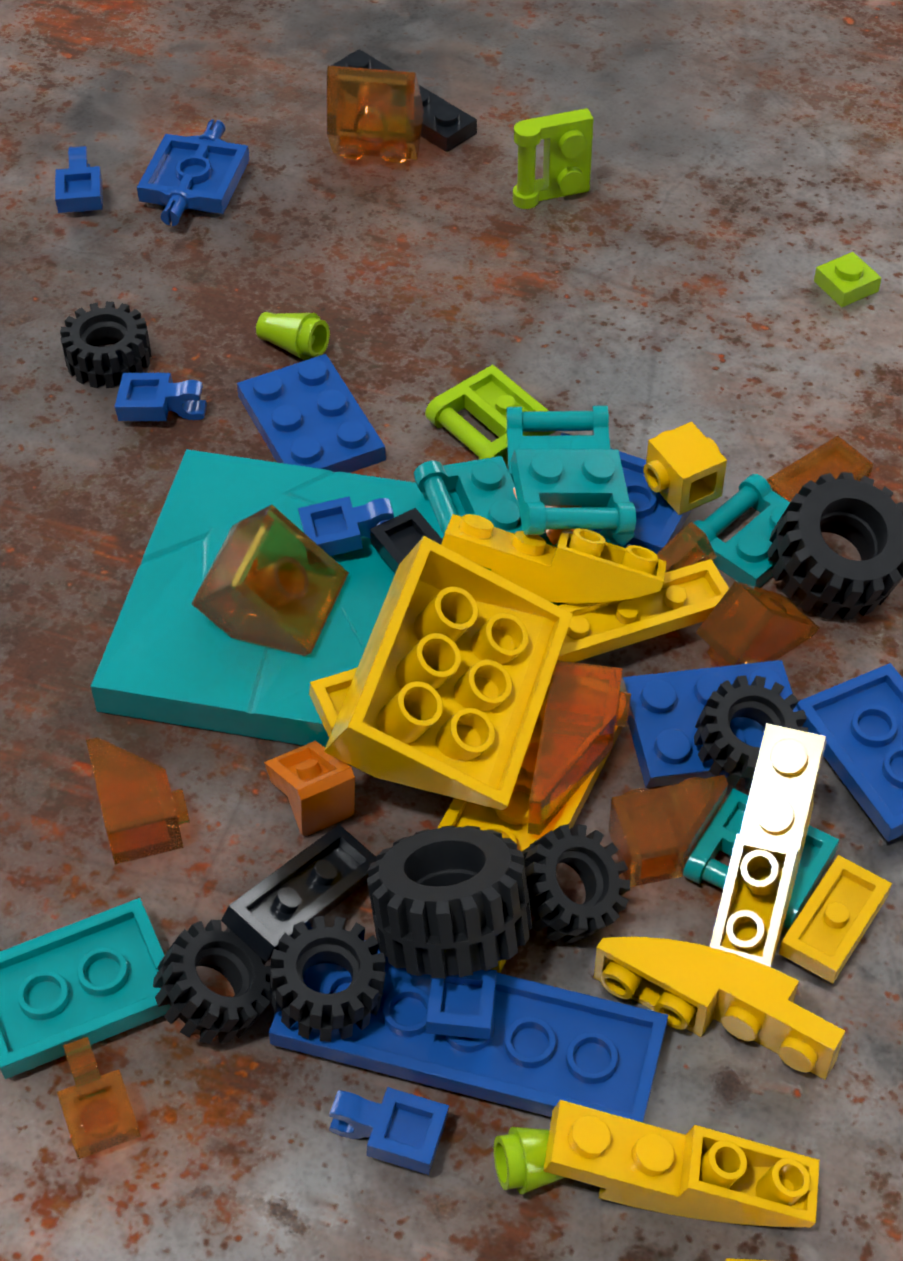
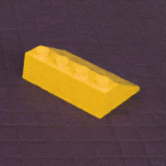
M423 536L397 568L324 752L375 778L504 810L508 807L573 614Z

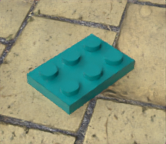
M141 898L0 951V1069L4 1079L159 1018L167 1013L171 1006L167 1004L158 1007L155 996L161 988L153 987L154 977L159 971L156 968L165 955Z

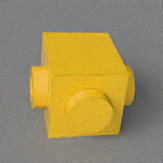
M691 421L673 430L664 431L648 440L647 458L643 471L649 487L654 492H659L677 514L681 515L722 496L727 459L720 453L714 440L709 437L706 438Z

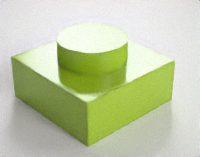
M850 252L817 266L814 282L840 307H845L879 292L882 277L854 252Z

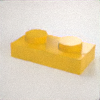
M838 855L781 941L778 954L833 984L887 899L892 883Z

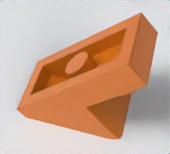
M317 741L264 762L271 783L288 797L297 826L303 836L318 832L354 814L355 776L352 767L325 753V747Z

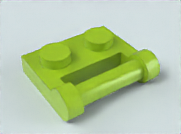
M588 108L522 120L515 124L514 142L518 145L517 185L513 188V204L516 207L531 209L537 206L539 201L590 191L594 118ZM544 139L543 178L535 180L536 146Z
M492 364L435 397L428 404L425 416L437 428L445 427L476 454L479 459L502 456L507 466L506 408L522 407V412L549 410ZM465 408L499 438L491 442L457 412ZM556 431L523 432V436H549Z

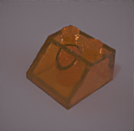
M328 66L327 136L332 152L348 159H360L365 155L381 157L383 160L393 163L404 162L406 159L418 160L424 110L416 72Z
M271 504L232 526L191 604L231 638L306 656L312 652L349 572Z

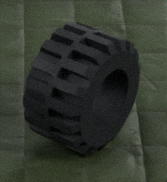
M841 472L837 479L831 473L821 475L816 483L810 480L802 486L798 494H795L771 533L769 541L772 542V545L768 549V561L776 563L771 571L775 581L783 580L786 584L782 590L789 599L794 595L802 601L799 605L800 608L807 612H810L812 607L819 609L820 617L832 619L835 613H839L842 620L853 619L858 612L865 616L871 613L877 605H881L902 580L903 502L896 504L891 499L894 493L886 486L880 490L873 486L874 479L863 476L860 481L854 480L853 473ZM821 533H833L847 539L855 546L862 561L850 560L835 553L827 545Z
M443 826L438 829H426L416 832L413 836L403 837L393 842V847L383 849L376 856L377 861L371 863L368 869L369 878H367L376 938L379 942L380 953L384 952V956L388 957L389 964L395 968H406L409 974L416 976L428 974L431 975V978L445 979L447 976L459 975V977L473 975L475 971H487L497 967L498 961L512 958L518 953L517 947L525 945L530 937L529 930L532 929V919L524 856L522 851L517 849V844L512 839L502 838V833L494 830H480V827Z

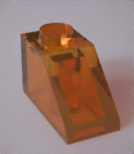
M735 581L696 633L710 645L707 653L720 666L775 661L814 636L820 627L784 595Z
M98 737L87 739L86 742L115 865L184 848L179 825L190 823L183 790L171 791L166 769Z

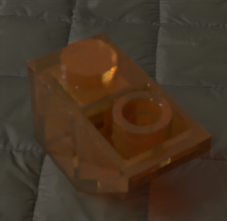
M725 775L705 779L693 777L676 785L651 790L644 788L633 789L621 796L611 798L608 830L612 842L619 850L616 852L619 862L625 860L628 870L623 872L625 880H630V887L683 877V871L689 856L725 802L728 788Z

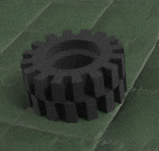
M106 301L105 308H99L98 303L89 304L91 311L86 312L82 307L75 311L76 319L68 316L65 320L66 327H61L60 339L66 366L70 375H76V380L81 384H84L89 379L90 387L98 388L100 382H105L106 388H115L114 381L121 380L123 373H143L142 367H149L150 357L152 356L145 318H141V313L137 309L130 312V307L127 304L122 303L118 309H115L114 302ZM104 343H116L106 347H96Z
M746 675L737 676L732 685L729 680L721 683L717 691H713L695 725V728L698 729L694 735L695 745H703L698 753L700 760L703 763L713 759L714 763L709 772L717 778L722 770L729 773L726 784L734 787L740 778H744L745 789H751L760 747H753L739 740L730 728L732 719L745 717L758 722L764 728L767 723L808 732V728L802 727L807 719L804 710L793 712L799 702L797 698L791 694L784 700L780 696L784 686L777 682L774 683L771 690L764 688L765 677L756 676L751 685H748Z
M568 824L559 826L522 851L525 861L530 911L536 917L532 921V928L538 932L548 926L546 938L553 941L564 936V943H574L579 939L583 940L614 923L620 917L618 913L624 910L628 903V899L621 895L630 891V880L619 878L620 874L628 870L625 860L615 863L611 856L619 851L613 842L605 847L601 846L600 843L604 834L598 830H594L586 836V825L577 824L572 828H569ZM558 863L570 866L580 876L586 893L583 904L571 901L562 892L556 878V866Z
M324 916L313 917V928L311 930L307 929L303 921L293 926V938L284 933L278 941V950H273L270 975L272 1006L275 1013L282 1011L281 1022L290 1029L296 1021L299 1022L298 1035L309 1039L312 1028L319 1029L320 1041L331 1042L332 1030L339 1029L343 1040L352 1037L354 1023L362 1031L370 1024L371 1013L375 1016L377 1015L381 1006V997H383L386 961L384 952L378 953L379 942L372 935L364 941L365 927L357 922L351 931L345 930L346 918L335 916L334 927H325ZM331 963L348 970L352 982L347 989L341 992L324 994L307 987L303 980V975L311 966Z
M211 919L205 928L202 921L192 924L188 931L185 929L182 931L156 968L159 971L154 977L153 987L161 989L155 996L158 1007L167 1004L171 1006L164 1015L170 1024L174 1023L178 1018L185 1023L180 1033L190 1037L195 1029L201 1031L199 1042L210 1044L215 1036L218 1035L220 1044L228 1043L235 1035L238 1038L244 1035L270 1004V999L272 998V994H270L271 966H264L266 962L228 927L225 931H222L221 920ZM196 967H209L224 975L234 990V997L222 996L208 989L200 980Z

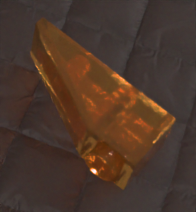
M557 660L551 677L530 793L528 834L540 835L612 750L616 726L627 727L631 693L620 692L622 668Z

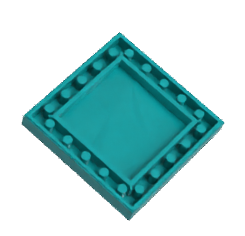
M186 449L143 555L141 565L134 577L92 681L91 690L96 711L298 745H306L317 741L326 747L329 736L310 698V682L358 667L395 573L372 546L371 540L364 536L361 537L363 549L311 561L298 508L350 496L352 507L361 506L379 498H389L394 518L416 508L443 539V532L427 494L421 492L415 482L346 472H333L326 469ZM456 489L448 490L458 516L466 515Z

